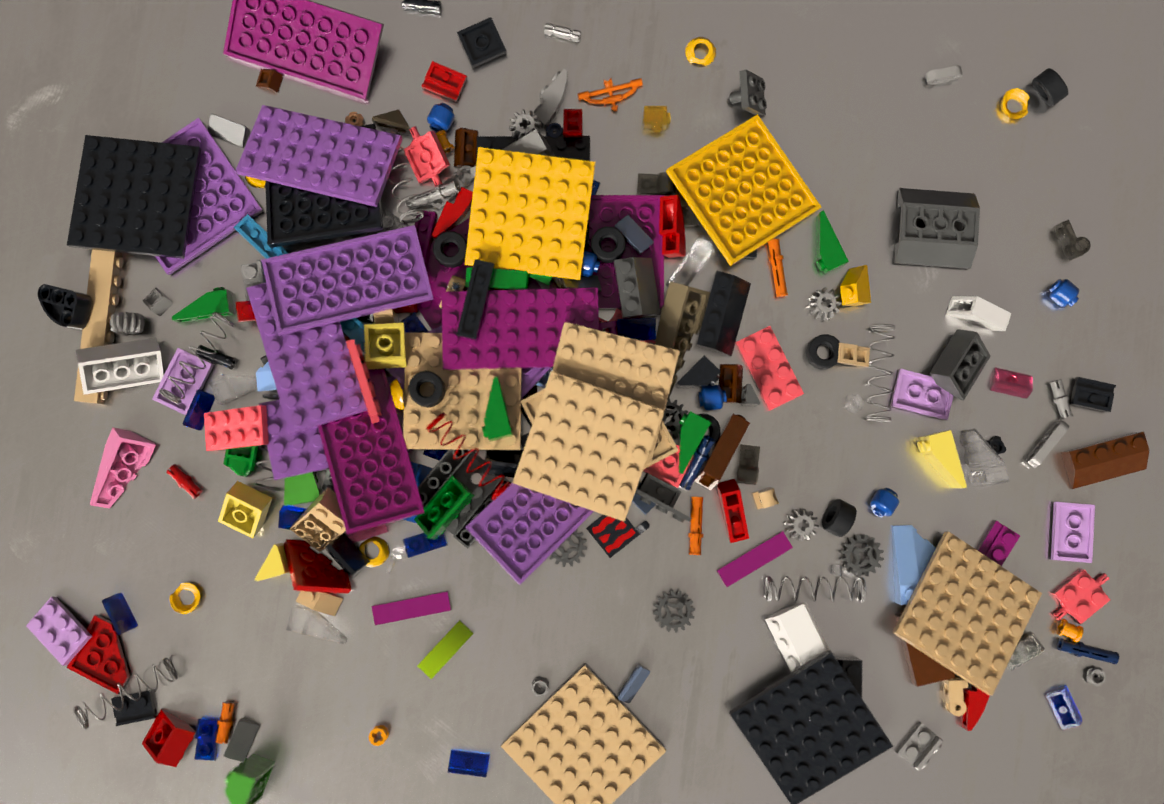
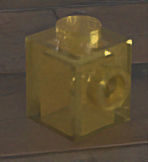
M644 106L643 130H651L654 133L666 130L667 124H670L671 119L670 112H667V106Z

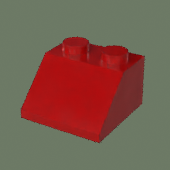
M161 709L145 736L142 745L156 763L177 767L196 732L187 722Z

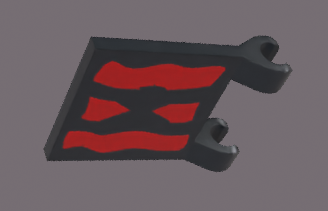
M603 514L586 529L608 557L611 558L646 531L650 524L645 520L635 528L627 517L624 522Z

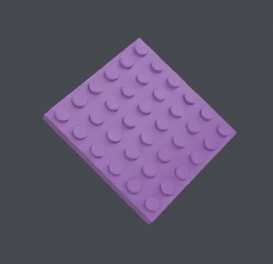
M199 118L162 142L199 146L201 148L185 258L155 256L168 275L234 232V226L247 214L253 219L263 212L261 206Z

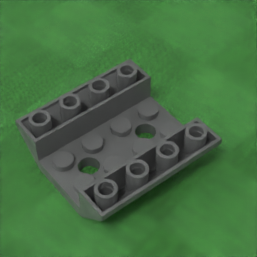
M899 188L898 207L901 208L899 242L895 244L894 263L970 269L977 251L980 206L975 193ZM917 219L924 220V228L917 227ZM956 221L963 224L962 231L955 229L954 223Z
M448 450L418 486V491L424 508L453 475L475 494L471 502L463 508L458 517L446 528L454 535L453 537L468 549L476 539L465 527L493 501L491 497L503 477L485 486L474 484L471 481L473 474L479 473L482 477L484 475V466L471 473H466V469L476 453L472 451L459 459H453L456 450ZM458 450L455 458L467 453L470 450ZM477 455L468 471L484 464L485 460ZM486 474L481 485L494 479L497 475ZM507 478L504 479L500 488L509 481Z

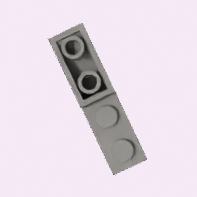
M565 68L562 72L558 71L552 79L553 82L541 90L540 101L543 105L539 104L533 112L534 115L539 116L538 121L541 122V127L544 130L552 123L562 105L568 79V70ZM526 123L523 124V129H528Z

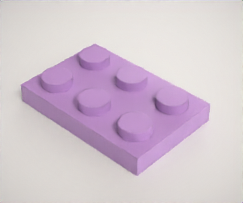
M177 348L152 400L189 416L214 364L203 360L206 365L205 369H197L182 364L194 376L196 383L186 384L172 379L185 394V398L181 399L182 403L176 404L160 394L159 390L163 388L179 398L184 397L182 392L168 378L171 376L182 381L194 382L190 374L179 364V361L197 367H204V364L197 356Z
M899 369L890 406L946 421L949 417L954 395L939 387L931 376Z
M1054 502L1051 560L1092 563L1095 505Z
M50 597L26 625L62 666H67L92 637L56 597Z

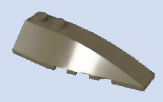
M671 281L667 289L664 306L661 310L655 343L658 346L680 351L668 398L678 379L676 373L685 363L683 357L686 350L690 351L693 345L690 341L693 335L697 334L700 329L710 293Z

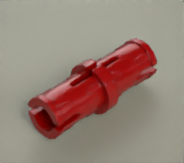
M176 464L172 465L169 468L170 470H167L166 473L178 483V487L183 488L193 499L199 497V493L203 492L192 481V477L186 475Z

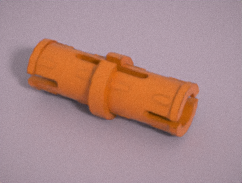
M222 703L221 716L217 721L219 727L215 740L216 743L223 744L224 742V744H228L230 728L234 723L232 717L235 703Z

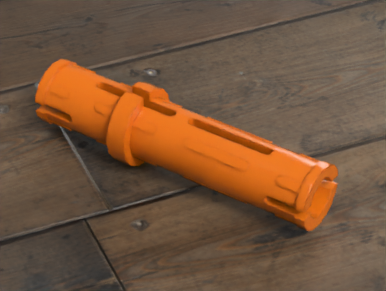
M772 239L768 242L770 253L768 259L772 266L776 297H783L788 295L782 262L784 256L781 255L780 240Z
M691 497L692 519L690 521V533H688V537H690L689 555H701V542L704 536L702 534L703 497Z

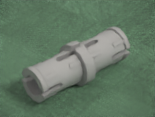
M1062 379L1049 382L1054 395L1053 401L1057 404L1060 419L1072 417L1073 414L1068 403L1069 396L1065 393Z

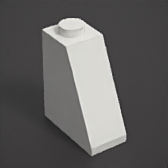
M952 296L946 312L949 316L992 331H1006L1011 316L1010 312L978 296Z

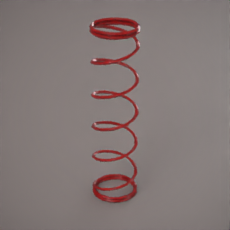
M442 412L426 427V430L428 432H434L442 428L443 426L451 423L450 427L448 428L447 432L445 433L440 442L441 446L450 444L451 442L464 436V439L462 440L461 444L454 453L453 459H459L469 454L470 452L477 450L475 456L473 457V459L471 460L466 469V473H471L479 469L480 467L490 463V466L488 467L487 471L480 480L479 486H485L488 483L500 477H503L501 483L499 484L493 496L491 497V499H493L494 501L511 485L510 481H508L504 486L500 488L505 479L504 475H500L481 485L483 479L485 478L486 474L491 468L492 462H486L476 467L475 469L468 471L469 467L471 466L472 462L474 461L479 452V448L472 449L467 453L455 458L458 450L460 449V447L466 439V435H460L459 437L445 444H442L444 438L446 437V435L448 434L449 430L453 425V421H449L439 426L438 428L431 430L446 415L445 412Z

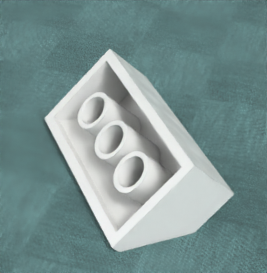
M157 338L75 350L84 395L161 382L164 376L161 351Z
M806 602L781 609L765 619L791 673L829 651Z

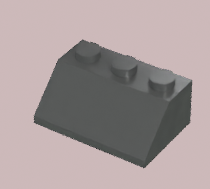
M631 257L614 260L622 320L660 315L652 258Z
M957 329L930 372L939 387L963 401L991 357L978 332Z

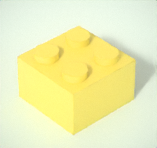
M404 323L365 324V363L367 369L407 367Z
M237 481L226 493L218 522L254 538L264 525L272 497Z

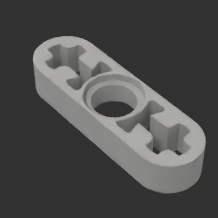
M462 166L443 185L454 180L458 181L457 177L461 180L464 176L463 172L468 173L470 171V178L465 177L462 180L463 185L461 187L467 188L475 180L470 170L472 167ZM459 192L443 199L442 204H435L436 200L430 203L435 209L441 210L444 208L446 201H453Z
M1062 419L1058 420L1031 452L1026 462L1033 468L1038 467L1067 432L1069 425Z

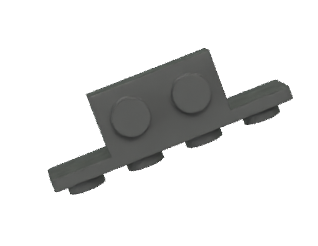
M647 473L639 489L636 488L635 491L636 494L641 496L640 500L649 505L651 502L658 505L656 509L665 514L668 511L673 513V518L682 523L684 520L690 522L692 518L673 508L681 491Z

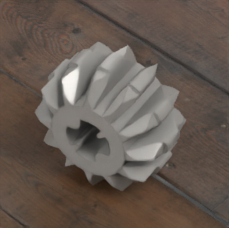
M523 109L521 111L522 115L515 112V118L510 119L512 125L509 126V130L513 131V138L518 137L519 140L535 129L541 133L539 128L542 124L538 121L539 116H533V111L531 110L526 114ZM526 123L528 129H523V124Z
M826 287L822 289V292L817 289L815 295L810 296V299L814 302H809L808 306L814 307L810 312L811 314L817 312V319L821 315L823 320H827L828 316L832 319L835 317L834 313L840 312V309L836 306H840L842 302L836 301L840 296L839 294L833 296L834 289H831L829 292ZM827 301L828 305L823 307L821 303Z
M133 312L114 313L111 315L110 320L111 331L121 334H139L143 332L145 326L144 316Z
M804 508L801 509V513L795 509V516L788 515L792 521L785 522L786 525H791L786 531L788 533L793 532L791 535L793 539L798 536L799 541H803L804 537L806 540H810L809 533L815 536L816 532L813 531V528H819V525L813 524L818 518H811L813 515L812 511L806 514V509ZM804 520L803 523H806V527H802V530H800L801 527H798V523Z

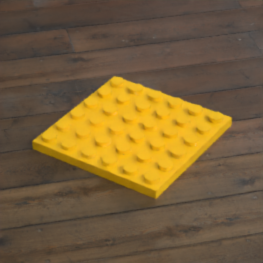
M758 114L666 170V173L730 266L821 208L817 199Z
M478 147L465 265L473 266L475 259L494 263V268L527 271L530 274L581 280L596 162Z

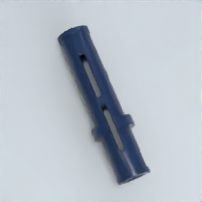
M704 435L680 483L682 488L687 483L686 490H691L704 461H707L709 458V452L715 443V439L711 437L707 444L709 440L708 435Z
M1060 638L1057 644L1059 651L1073 653L1077 657L1085 656L1115 665L1119 661V653L1084 645L1080 641L1076 643Z

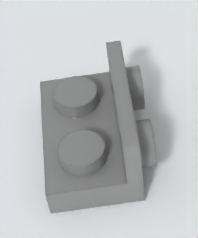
M257 260V263L241 265L246 301H250L246 288L266 282L261 260Z
M919 722L896 750V753L919 771L928 765L931 755L940 750L943 740Z

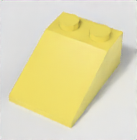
M942 431L918 437L919 442H917L919 452L923 454V457L951 488H966L967 485L952 431Z

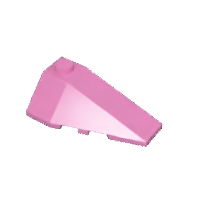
M112 427L105 444L90 505L110 508L124 492V487L130 480L136 478V473L142 466L145 467L149 462L156 444L132 431Z

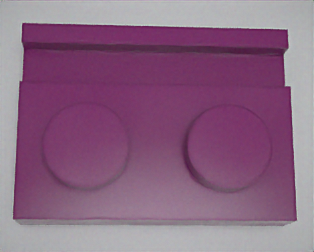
M994 520L976 550L1002 566L1020 535Z

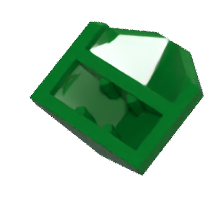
M258 446L226 449L223 464L237 475L247 477L254 470Z

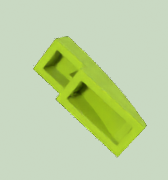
M459 620L417 667L432 679L473 635V632Z

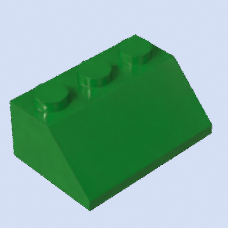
M452 475L423 508L424 513L417 515L414 520L428 538L437 539L445 532L450 523L458 517L463 508L471 502L475 494Z

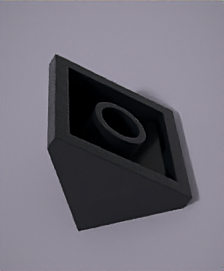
M486 450L484 463L492 462L487 474L504 475L505 477L514 478L523 450ZM490 463L484 465L483 474L487 471Z
M344 533L326 546V551L352 579L370 562Z

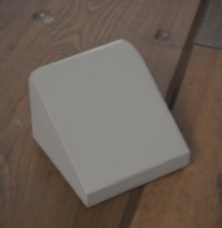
M156 287L143 300L146 306L158 316H162L172 305V301Z

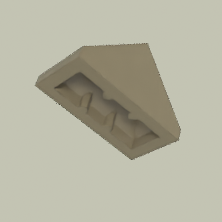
M399 109L372 117V122L375 126L385 129L393 128L398 130V132L411 135L410 127Z

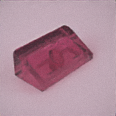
M995 367L990 390L1027 399L1033 391V377Z

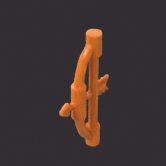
M610 78L609 81L603 80L605 84L604 89L591 92L585 91L577 93L579 101L584 100L590 104L608 105L612 103L611 109L616 112L618 105L615 103L632 95L643 83L642 79L639 78L630 80L628 83L613 86L612 78ZM628 87L632 88L622 95H613L612 92ZM607 92L610 95L603 99H590L591 96Z

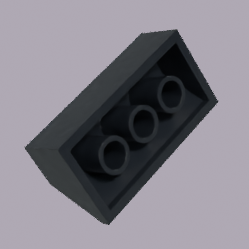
M716 270L695 347L732 356L751 283L735 275Z

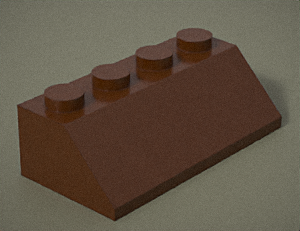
M1143 431L1063 451L1061 455L1071 489L1147 469L1150 450Z

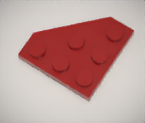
M286 539L284 549L295 591L349 594L351 585L348 573L342 569L339 571L332 566L331 560L323 554H317L309 548L311 545L306 541Z
M94 615L87 628L92 637L70 661L67 668L116 694H120L118 683L124 688L130 675L115 624L99 615Z

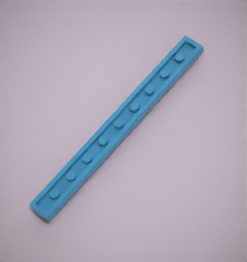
M248 214L234 226V229L265 259L289 254L282 246L270 248L267 243V232ZM357 318L340 321L343 333L350 340L354 339L356 345L360 344L361 350L365 353L364 325Z

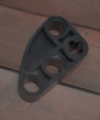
M47 284L39 287L38 299L44 312L53 322L60 326L82 330L86 327L92 306L90 295Z

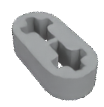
M951 66L931 70L925 76L927 84H935L961 78L963 74L961 66Z

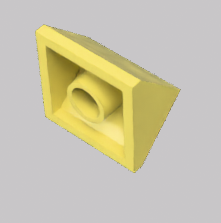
M284 543L274 544L255 577L256 581L290 572Z

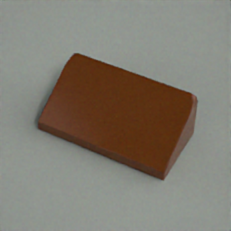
M461 127L455 131L454 167L476 166L477 130Z
M720 364L719 386L722 391H726L727 402L723 403H741L743 366L739 364Z

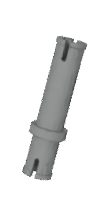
M456 180L445 185L439 184L432 190L418 194V197L415 199L406 200L407 207L413 210L435 200L446 199L447 196L460 192L461 186Z

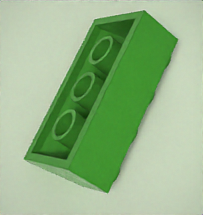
M252 754L243 763L240 762L239 766L235 767L232 772L229 771L225 779L227 784L225 793L230 804L258 803L263 796L275 761Z

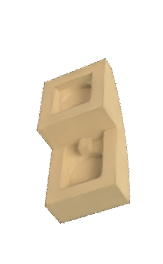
M839 343L838 363L869 367L870 348Z

